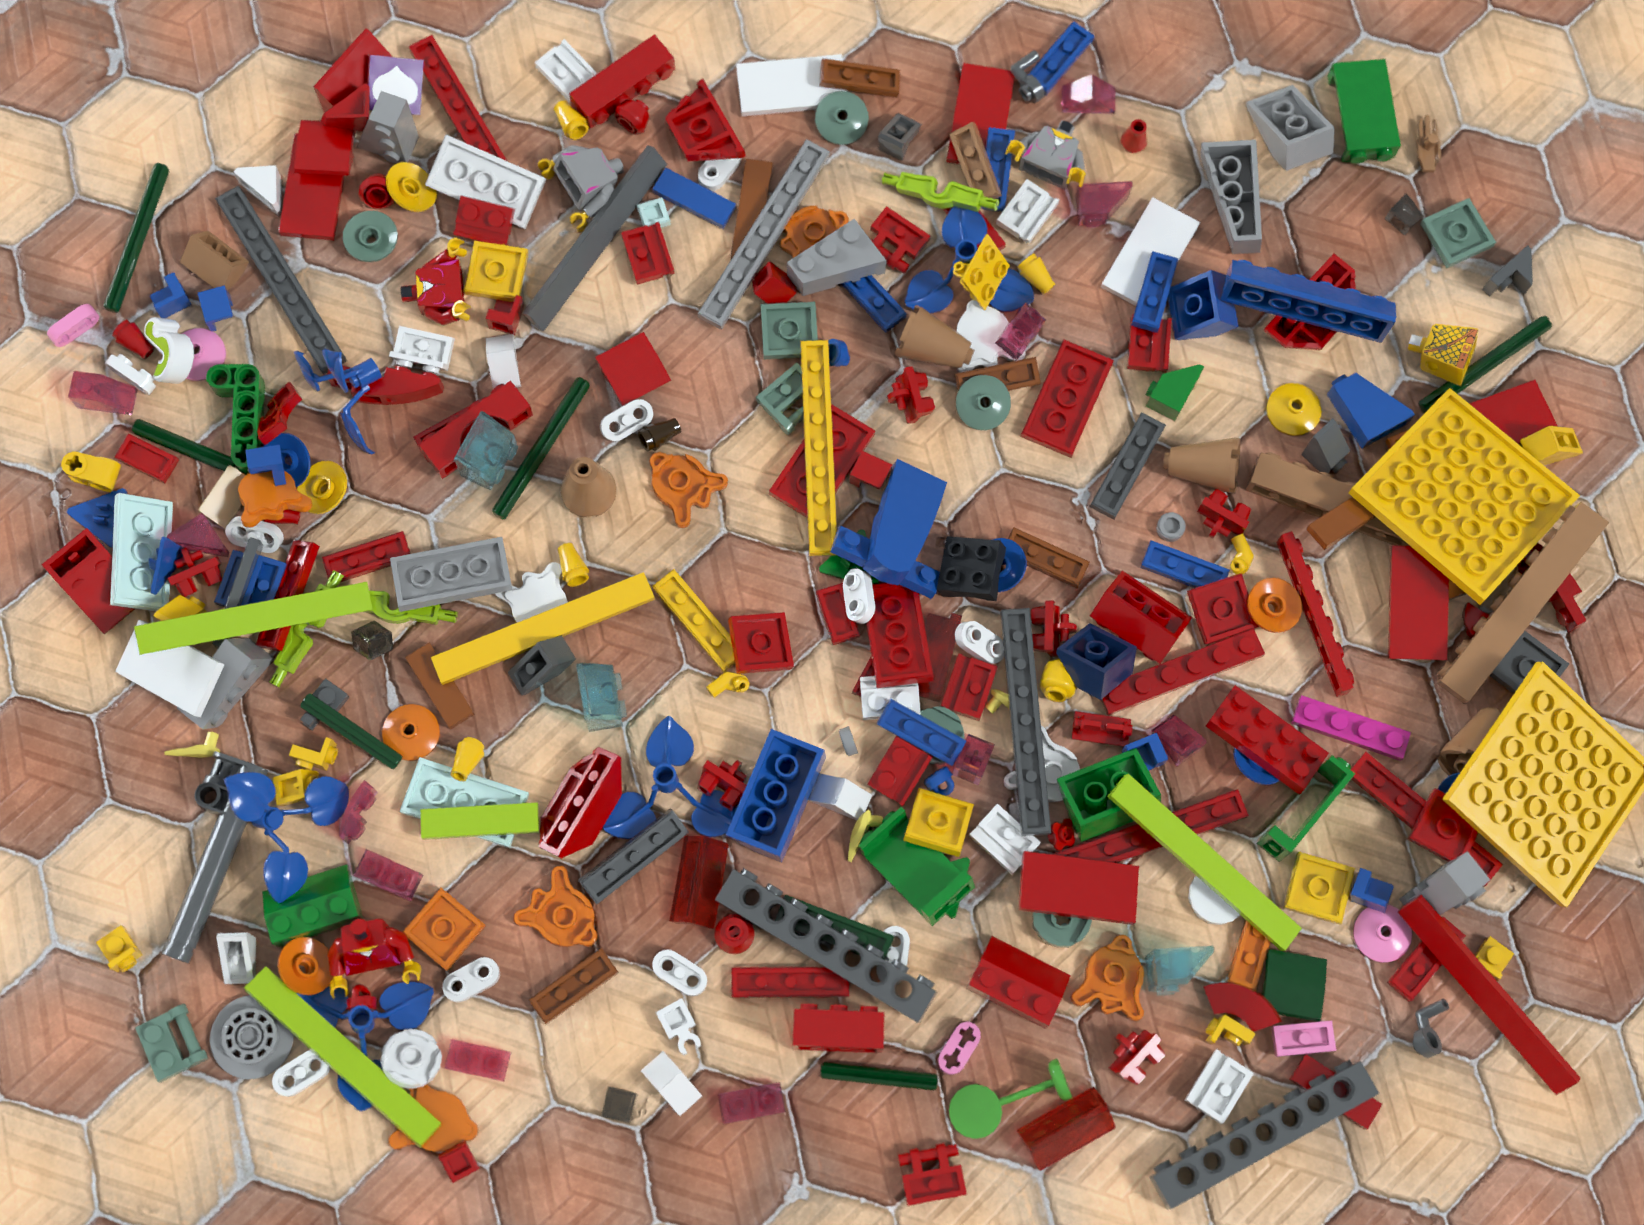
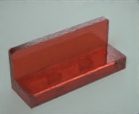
M931 613L927 615L925 631L934 681L918 683L919 697L940 702L956 642L955 631L961 623L962 615L951 613L950 618Z
M684 836L669 922L693 924L707 929H714L719 902L715 899L722 888L729 848L728 843L707 836Z
M1093 1086L1017 1129V1133L1030 1152L1035 1166L1039 1171H1042L1114 1130L1116 1126L1107 1103Z

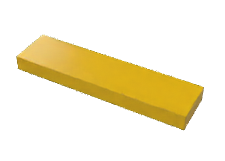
M675 569L652 586V589L723 673L735 664L731 635Z

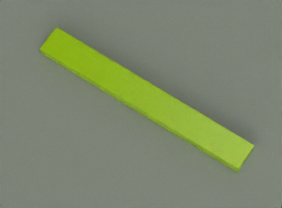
M363 582L134 626L139 655L369 611L373 610L368 584Z
M1125 774L1107 797L1280 951H1285L1302 928L1132 776Z
M266 966L244 987V990L419 1148L441 1126L440 1121L403 1088L391 1082L374 1062L298 994L288 988Z

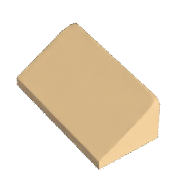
M229 465L199 507L198 512L204 518L226 529V526L243 506L239 498L238 486L246 475Z

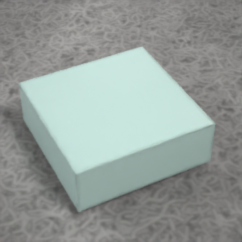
M662 197L637 204V210L643 226L655 225L656 222L660 223L661 228L671 225Z

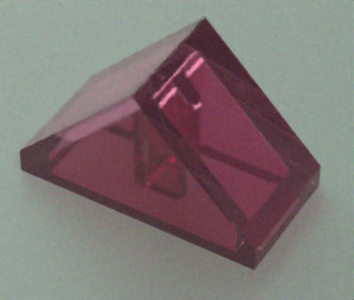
M1091 74L1062 86V113L1115 114V87L1097 76Z
M203 513L167 535L168 539L183 548L187 547L189 551L196 552L201 549L202 553L229 557V550Z
M1172 715L1151 730L1153 734H1158L1164 750L1177 767L1198 753L1207 743L1204 737L1175 715Z
M968 734L967 742L961 750L952 774L979 785L995 744Z

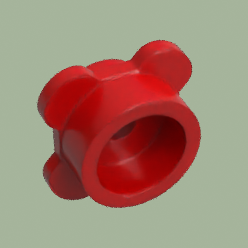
M1069 818L1063 819L1061 823L1054 822L1051 824V834L1048 835V840L1056 850H1062L1064 846H1073L1075 843L1072 821Z

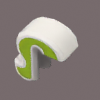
M152 317L145 324V338L163 355L153 375V379L158 382L179 384L187 378L193 365L194 346L187 335L178 333L180 325L175 320Z

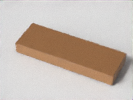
M971 122L950 133L949 135L968 187L982 190L985 197L993 199L1001 197V191L976 124Z

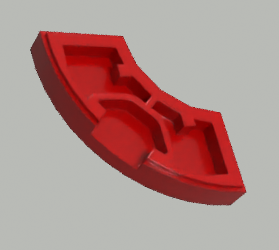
M291 382L286 383L267 404L268 412L265 417H260L257 434L259 440L264 445H267L287 429L286 422L289 414L303 400Z
M1230 982L1203 986L1214 1014L1229 1013L1236 1015L1245 1021L1253 1032L1282 1022L1272 1004L1263 995L1248 987Z

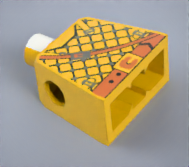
M1434 324L1428 338L1412 334L1408 350L1421 354V370L1461 386L1477 345L1479 329Z

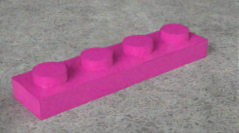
M1303 695L1299 697L1291 723L1399 761L1404 758L1411 734L1409 731Z

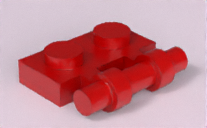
M887 206L870 228V231L877 235L874 240L871 238L870 240L886 259L887 266L892 270L897 269L903 274L910 266L902 260L905 254L915 260L931 237V235ZM885 241L897 248L894 253L882 246Z
M945 1143L935 1144V1148L924 1150L913 1148L909 1149L908 1153L898 1154L899 1165H912L913 1169L912 1174L902 1175L907 1206L967 1195L961 1164L949 1167L948 1157L959 1156L957 1143L946 1146ZM938 1160L939 1169L922 1170V1162Z

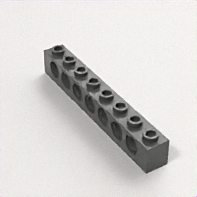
M743 868L741 872L732 870L716 897V901L915 1022H921L938 991L933 989L934 982L920 974L917 979L907 973L909 967L896 959L890 963L881 958L884 952L871 944H868L866 948L858 944L856 941L859 937L843 928L840 933L831 927L833 921L819 913L816 918L806 912L808 906L795 898L791 902L781 897L783 891L770 883L766 887L757 883L758 876ZM756 889L760 895L759 902L754 906H750L746 902V895L750 890ZM781 904L784 907L785 915L781 920L774 921L771 917V909L773 906ZM802 919L807 920L810 924V930L805 936H799L795 929L797 922ZM830 934L835 939V947L831 951L826 952L821 948L820 942L825 935ZM851 950H857L861 956L860 963L855 967H850L846 963V955ZM876 965H881L886 970L885 979L879 983L875 982L871 977V970ZM903 980L908 981L912 986V992L906 998L900 997L896 992L897 984Z
M1349 1059L1334 1068L1337 1073L1329 1078H1326L1325 1074L1309 1081L1311 1088L1300 1092L1299 1088L1285 1094L1283 1096L1285 1102L1275 1107L1273 1102L1257 1110L1260 1116L1251 1121L1246 1116L1231 1125L1233 1131L1225 1135L1219 1131L1205 1139L1207 1145L1197 1150L1194 1145L1179 1153L1182 1159L1171 1164L1167 1160L1154 1167L1155 1174L1149 1176L1166 1209L1171 1210L1380 1094L1362 1062L1359 1061L1352 1064ZM1337 1081L1342 1082L1346 1086L1347 1091L1343 1098L1337 1097L1333 1091V1086ZM1311 1095L1316 1096L1320 1100L1321 1107L1318 1112H1313L1308 1107L1307 1101ZM1285 1110H1290L1295 1116V1122L1291 1127L1286 1126L1282 1122L1281 1117ZM1259 1124H1264L1269 1129V1137L1266 1141H1261L1256 1136L1255 1131ZM1234 1138L1239 1139L1244 1146L1243 1152L1239 1156L1234 1155L1229 1148L1230 1142ZM1209 1152L1213 1153L1218 1160L1217 1167L1214 1170L1207 1169L1203 1163L1204 1156ZM1182 1167L1188 1168L1192 1174L1191 1181L1186 1185L1180 1183L1177 1178L1178 1170Z

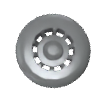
M248 995L230 1002L219 1012L212 1025L210 1046L216 1062L224 1071L242 1079H257L271 1074L284 1063L291 1051L294 1034ZM254 1014V1017L248 1018V1015ZM262 1016L267 1018L265 1022H262L259 1019ZM272 1026L273 1032L269 1033L267 1027ZM269 1038H273L271 1046L269 1047L267 1045ZM230 1040H232V1044H233L232 1047L230 1046V1043H229ZM265 1049L266 1053L260 1056L259 1052ZM237 1050L241 1052L240 1058L235 1055ZM247 1055H253L254 1059L248 1060Z

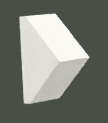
M276 165L236 168L233 171L239 184L276 215L279 216L282 213L281 176Z
M514 335L486 338V355L493 389L500 384L505 385L509 381L516 388L521 387Z
M819 774L808 801L858 820L866 812L872 794L845 778Z
M249 933L217 934L216 938L224 983H249L256 974V937Z
M664 1051L641 1070L679 1116L702 1097L699 1091Z

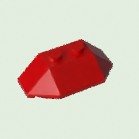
M1335 253L1309 279L1315 282H1329L1334 287L1341 289H1356L1355 270ZM1277 315L1263 330L1284 348L1322 350L1338 332Z
M597 747L593 750L592 754L584 757L569 769L541 816L539 848L559 858H564L593 845L622 796V767L619 755Z

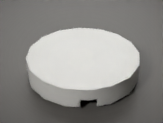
M1197 876L1194 877L1189 886L1188 899L1198 918L1209 924L1222 925L1232 922L1240 916L1238 912Z
M406 1029L403 1032L395 1033L388 1039L382 1050L381 1065L383 1072L391 1082L400 1087L413 1089L423 1087L434 1079L441 1066L442 1054L441 1050L439 1051L437 1042L431 1035L422 1030Z

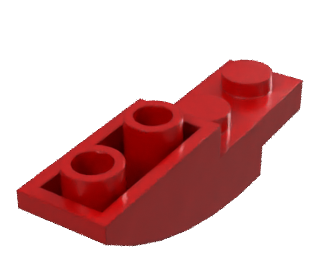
M342 366L343 370L350 369L348 366ZM396 366L395 369L386 367L384 377L369 384L370 390L365 392L357 402L377 405L412 403L443 393L444 386L441 378L430 372L418 374L401 366ZM335 378L329 380L331 386L341 388ZM349 378L345 379L348 390H351V394L354 397L361 387L354 388Z
M1537 543L1517 564L1519 573L1522 574L1528 567L1524 562L1535 549L1540 551L1543 548L1541 544ZM1570 573L1548 600L1556 611V618L1559 624L1565 627L1567 632L1577 629L1587 621L1574 599L1582 590Z

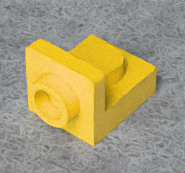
M299 769L273 777V784L276 789V805L287 806L304 801L305 791L309 783L319 777L318 771Z
M122 925L96 942L109 962L107 965L116 972L120 970L125 972L137 964L136 959L143 955L126 928Z
M1491 936L1484 940L1475 953L1476 958L1496 981L1501 979L1503 976L1501 974L1514 955L1513 952Z
M1225 1014L1218 1019L1214 1017L1205 1031L1209 1035L1206 1042L1210 1045L1217 1041L1221 1032H1224V1038L1238 1047L1240 1044H1250L1256 1034Z

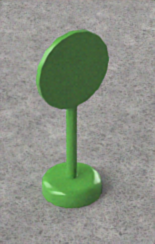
M1058 1058L1048 1063L1052 1079L1000 1099L991 1089L978 1084L967 1085L958 1090L951 1099L949 1106L950 1121L954 1128L965 1137L973 1139L984 1138L993 1133L1000 1124L1002 1117L1001 1106L1055 1086L1060 1099L1064 1101L1072 1099L1070 1088Z

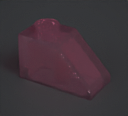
M1132 181L1083 184L1082 187H1077L1075 201L1078 226L1086 225L1089 228H1095L1106 224L1129 198L1133 186Z
M74 371L68 398L78 409L132 415L138 389L102 374Z

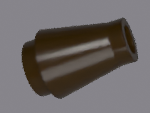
M672 418L667 421L643 426V429L638 431V437L646 451H656L674 436L681 433V427L678 421Z

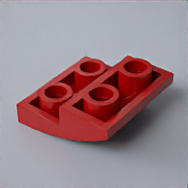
M301 120L296 143L294 172L349 176L353 161L352 147L356 131L324 126L321 121Z
M644 332L595 357L621 406L671 381L665 367Z

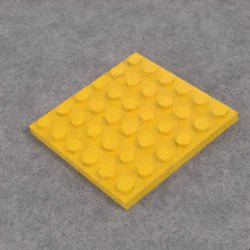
M1451 388L1423 414L1348 493L1479 605L1486 600L1559 520L1566 508L1572 505L1580 496Z
M1536 662L1442 800L1560 907L1567 908L1644 792V757L1544 662Z

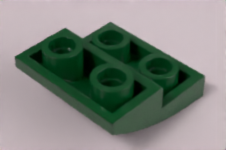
M1269 949L1266 955L1265 981L1262 985V995L1272 1004L1279 1015L1320 1022L1325 995L1327 959Z

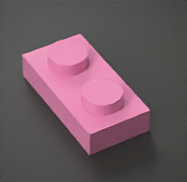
M1332 1021L1271 1027L1275 1057L1336 1051Z

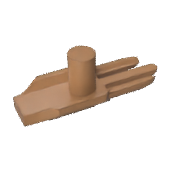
M1425 115V138H1423V120L1420 118L1418 122L1417 156L1422 172L1434 173L1436 165L1441 159V146L1437 134L1436 120H1432V134H1430V117Z

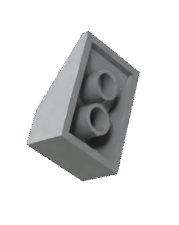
M1294 85L1246 102V107L1272 157L1285 171L1333 153L1335 127Z

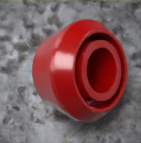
M628 100L615 108V118L628 132L635 135L642 134L646 130L650 117L648 113L649 108L641 100Z
M380 173L372 174L360 184L359 197L366 206L373 209H384L394 203L387 190L385 175Z
M739 914L727 915L716 925L715 941L719 948L726 953H743L753 943V925L748 919Z

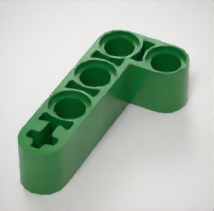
M214 365L207 371L206 379L216 395L223 398H233L231 459L237 469L244 475H247L249 471L245 449L263 447V443L258 438L257 429L260 417H264L265 382L257 368L253 365ZM255 377L251 384H244L247 378ZM220 378H227L224 384L216 385ZM255 403L252 409L248 411L243 410L246 404ZM254 429L249 437H242L244 431Z

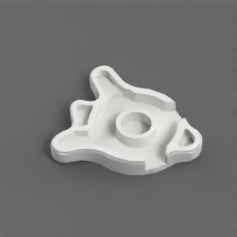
M969 301L965 313L958 322L956 332L972 342L970 348L975 351L969 365L963 364L962 368H958V372L975 370L977 367L985 368L997 365L998 357H1003L1010 362L1023 360L1025 352L1013 341L1007 318L992 307L987 306L986 310H983L977 301Z
M557 562L548 564L542 573H524L522 575V587L512 586L513 590L495 593L497 598L506 602L512 608V614L516 623L568 602L564 591L560 587L562 572L561 565Z
M1041 726L1048 802H1060L1063 799L1057 778L1080 770V766L1076 756L1065 747L1052 742L1046 729ZM1015 771L1008 773L1003 781L1004 786L1009 790L1017 789Z

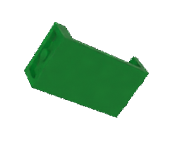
M1386 59L1333 63L1327 77L1329 85L1336 86L1346 146L1341 156V161L1359 164L1366 160L1385 162L1395 158L1401 143Z
M1332 755L1321 764L1317 772L1334 786L1291 838L1274 825L1256 844L1278 862L1292 853L1355 775L1350 770L1351 766L1340 757L1335 758Z
M900 807L896 812L891 811L888 813L876 830L867 832L862 837L861 843L858 846L862 856L931 926H934L975 888L973 878L965 870L961 872L942 852L903 841L909 819L905 810Z

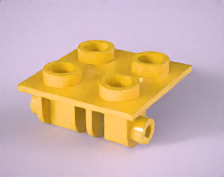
M986 234L970 264L963 262L955 263L953 274L960 278L961 285L966 291L970 292L972 300L977 301L981 308L986 310L1002 279L1006 276L1010 265L990 236Z

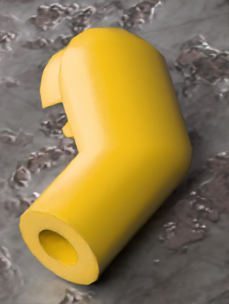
M1240 534L1231 539L1237 553L1230 564V568L1233 573H1242L1243 575L1249 570L1254 555L1244 534Z
M725 672L706 686V689L715 698L724 690L745 692L749 688V681L745 675Z

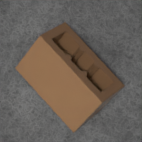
M204 231L190 236L180 263L213 288L225 285L228 290L243 275L249 261L211 232Z

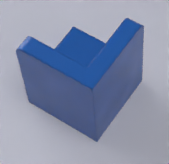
M174 272L164 276L168 284L167 287L150 295L154 308L159 316L164 319L192 305Z
M225 285L198 293L205 323L210 331H217L215 322L233 317L231 296Z
M280 445L245 450L250 474L272 471L275 486L286 484Z
M1157 733L1127 744L1121 751L1124 753L1137 748L1148 771L1164 765L1168 760Z
M1360 868L1351 892V902L1385 913L1394 887L1392 884L1372 878L1371 871Z

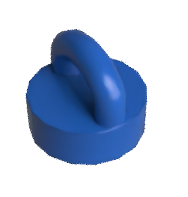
M838 339L828 340L829 366H847L850 361V355L846 343Z
M943 766L924 780V784L929 791L933 790L935 793L945 796L951 794L955 787L954 781L951 778L953 774L947 766ZM945 781L947 788L940 789L939 785Z

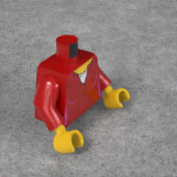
M458 238L450 239L447 249L415 271L416 285L401 286L403 303L417 301L421 315L442 326L459 321L460 319L463 321H469L470 315L465 312L471 306L465 303L462 267L459 259H456L457 256L465 257L467 250L459 248L461 244H464V241Z
M356 919L350 925L341 927V937L336 938L328 950L330 976H333L330 982L331 997L335 998L334 990L339 987L345 990V997H347L348 982L342 977L343 974L349 976L402 965V962H404L402 974L404 983L409 984V973L416 974L419 981L421 966L419 963L412 961L414 955L407 935L398 929L389 927L383 919L370 921Z

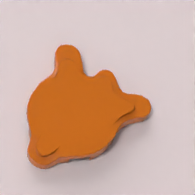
M817 205L801 208L792 215L784 228L783 233L787 236L780 241V248L790 254L793 259L849 222L848 215L843 211H832L830 209L826 211L818 208Z
M656 452L650 457L652 487L655 496L661 503L673 511L675 524L679 528H686L690 525L691 507L693 505H697L702 509L707 508L710 504L712 493L724 490L728 485L726 475L708 471L701 462L688 454H685V456H673V454Z
M269 471L250 474L249 472L238 486L239 498L244 506L241 521L243 526L247 528L256 526L264 519L281 520L284 517L283 511L286 509L308 512L313 506L312 500L296 489L294 479L286 471H284L285 485L275 486L273 473Z
M556 866L551 871V890L545 892L540 888L534 889L530 906L514 913V922L520 927L536 929L544 939L556 946H592L598 937L594 928L593 907L589 899L582 892L572 887L566 868Z
M1118 935L1110 944L1092 954L1085 968L1083 984L1070 997L1071 1002L1075 1006L1080 1007L1094 999H1099L1101 1002L1100 1009L1103 1014L1108 1015L1121 1011L1132 1021L1142 1019L1144 1010L1140 1004L1139 993L1144 981V967L1135 955L1132 941L1128 936Z
M428 1084L423 1087L410 1089L411 1096L441 1122V1126L423 1144L422 1148L434 1152H443L465 1140L471 1141L476 1138L478 1125L471 1120L462 1100L446 1091H437ZM400 1130L392 1133L389 1137V1144L394 1149L416 1145Z

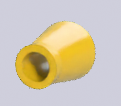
M565 100L559 101L554 106L553 110L566 137L578 140L585 136L588 132L586 118L572 108Z
M1034 253L1017 266L1021 271L1020 275L1035 286L1043 295L1056 285L1041 257H1037Z
M572 543L561 545L557 551L560 557L563 581L567 582V585L570 587L584 584L589 579L588 567Z
M466 737L457 744L454 764L450 773L455 780L466 781L469 774L484 757V745L482 742L472 737Z

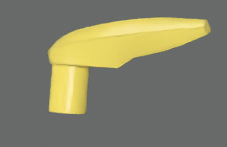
M991 689L993 697L985 705V708L992 714L1001 704L1009 709L1008 694L998 689Z
M208 732L204 744L165 751V755L199 758L213 757L214 751L220 752L216 748L219 734Z
M867 810L859 817L850 838L849 862H852L859 848L858 845L861 843L860 841L866 834L869 826L879 827L882 824V816L871 815L870 810Z

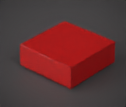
M466 1140L438 1154L452 1183L480 1169Z

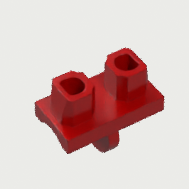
M913 366L905 367L904 373L895 378L896 382L892 384L893 392L887 395V400L890 404L897 403L898 410H904L907 424L915 423L920 417L931 414L935 410L933 398L921 397L920 391L928 387L926 373L914 372Z
M1215 489L1208 498L1205 497L1197 510L1198 513L1206 517L1203 524L1212 529L1209 537L1213 539L1217 532L1225 537H1228L1230 532L1236 535L1243 534L1249 524L1247 520L1251 508L1238 502L1233 512L1226 509L1223 505L1228 496L1218 489Z
M185 547L181 549L183 557L175 560L174 563L178 569L185 565H188L189 569L168 577L171 586L175 585L180 594L186 597L198 591L192 578L197 574L202 573L208 586L222 581L221 570L218 566L222 563L217 556L196 565L195 561L204 557L201 549L190 553L189 549Z
M1054 600L1045 601V606L1031 609L1032 624L1045 625V633L1032 634L1033 650L1046 652L1050 657H1058L1056 652L1060 642L1065 643L1069 639V634L1076 633L1077 625L1069 623V614L1065 613L1061 614L1060 622V607L1055 605Z
M707 760L702 768L697 789L703 794L710 796L714 789L719 787L725 791L719 803L728 810L733 811L739 805L747 786L743 783L747 775L739 771L742 762L736 760L731 766L723 760L718 767Z
M1145 1029L1139 1035L1132 1031L1127 1038L1118 1034L1115 1040L1119 1046L1113 1052L1118 1058L1111 1064L1109 1069L1115 1075L1138 1085L1146 1075L1139 1064L1146 1058L1151 1064L1155 1065L1165 1056L1164 1051L1159 1045L1161 1039L1155 1033L1151 1034Z

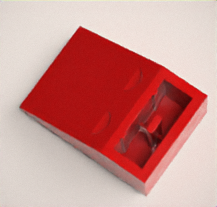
M88 528L84 529L41 564L104 635L135 610V608L110 605L112 555Z

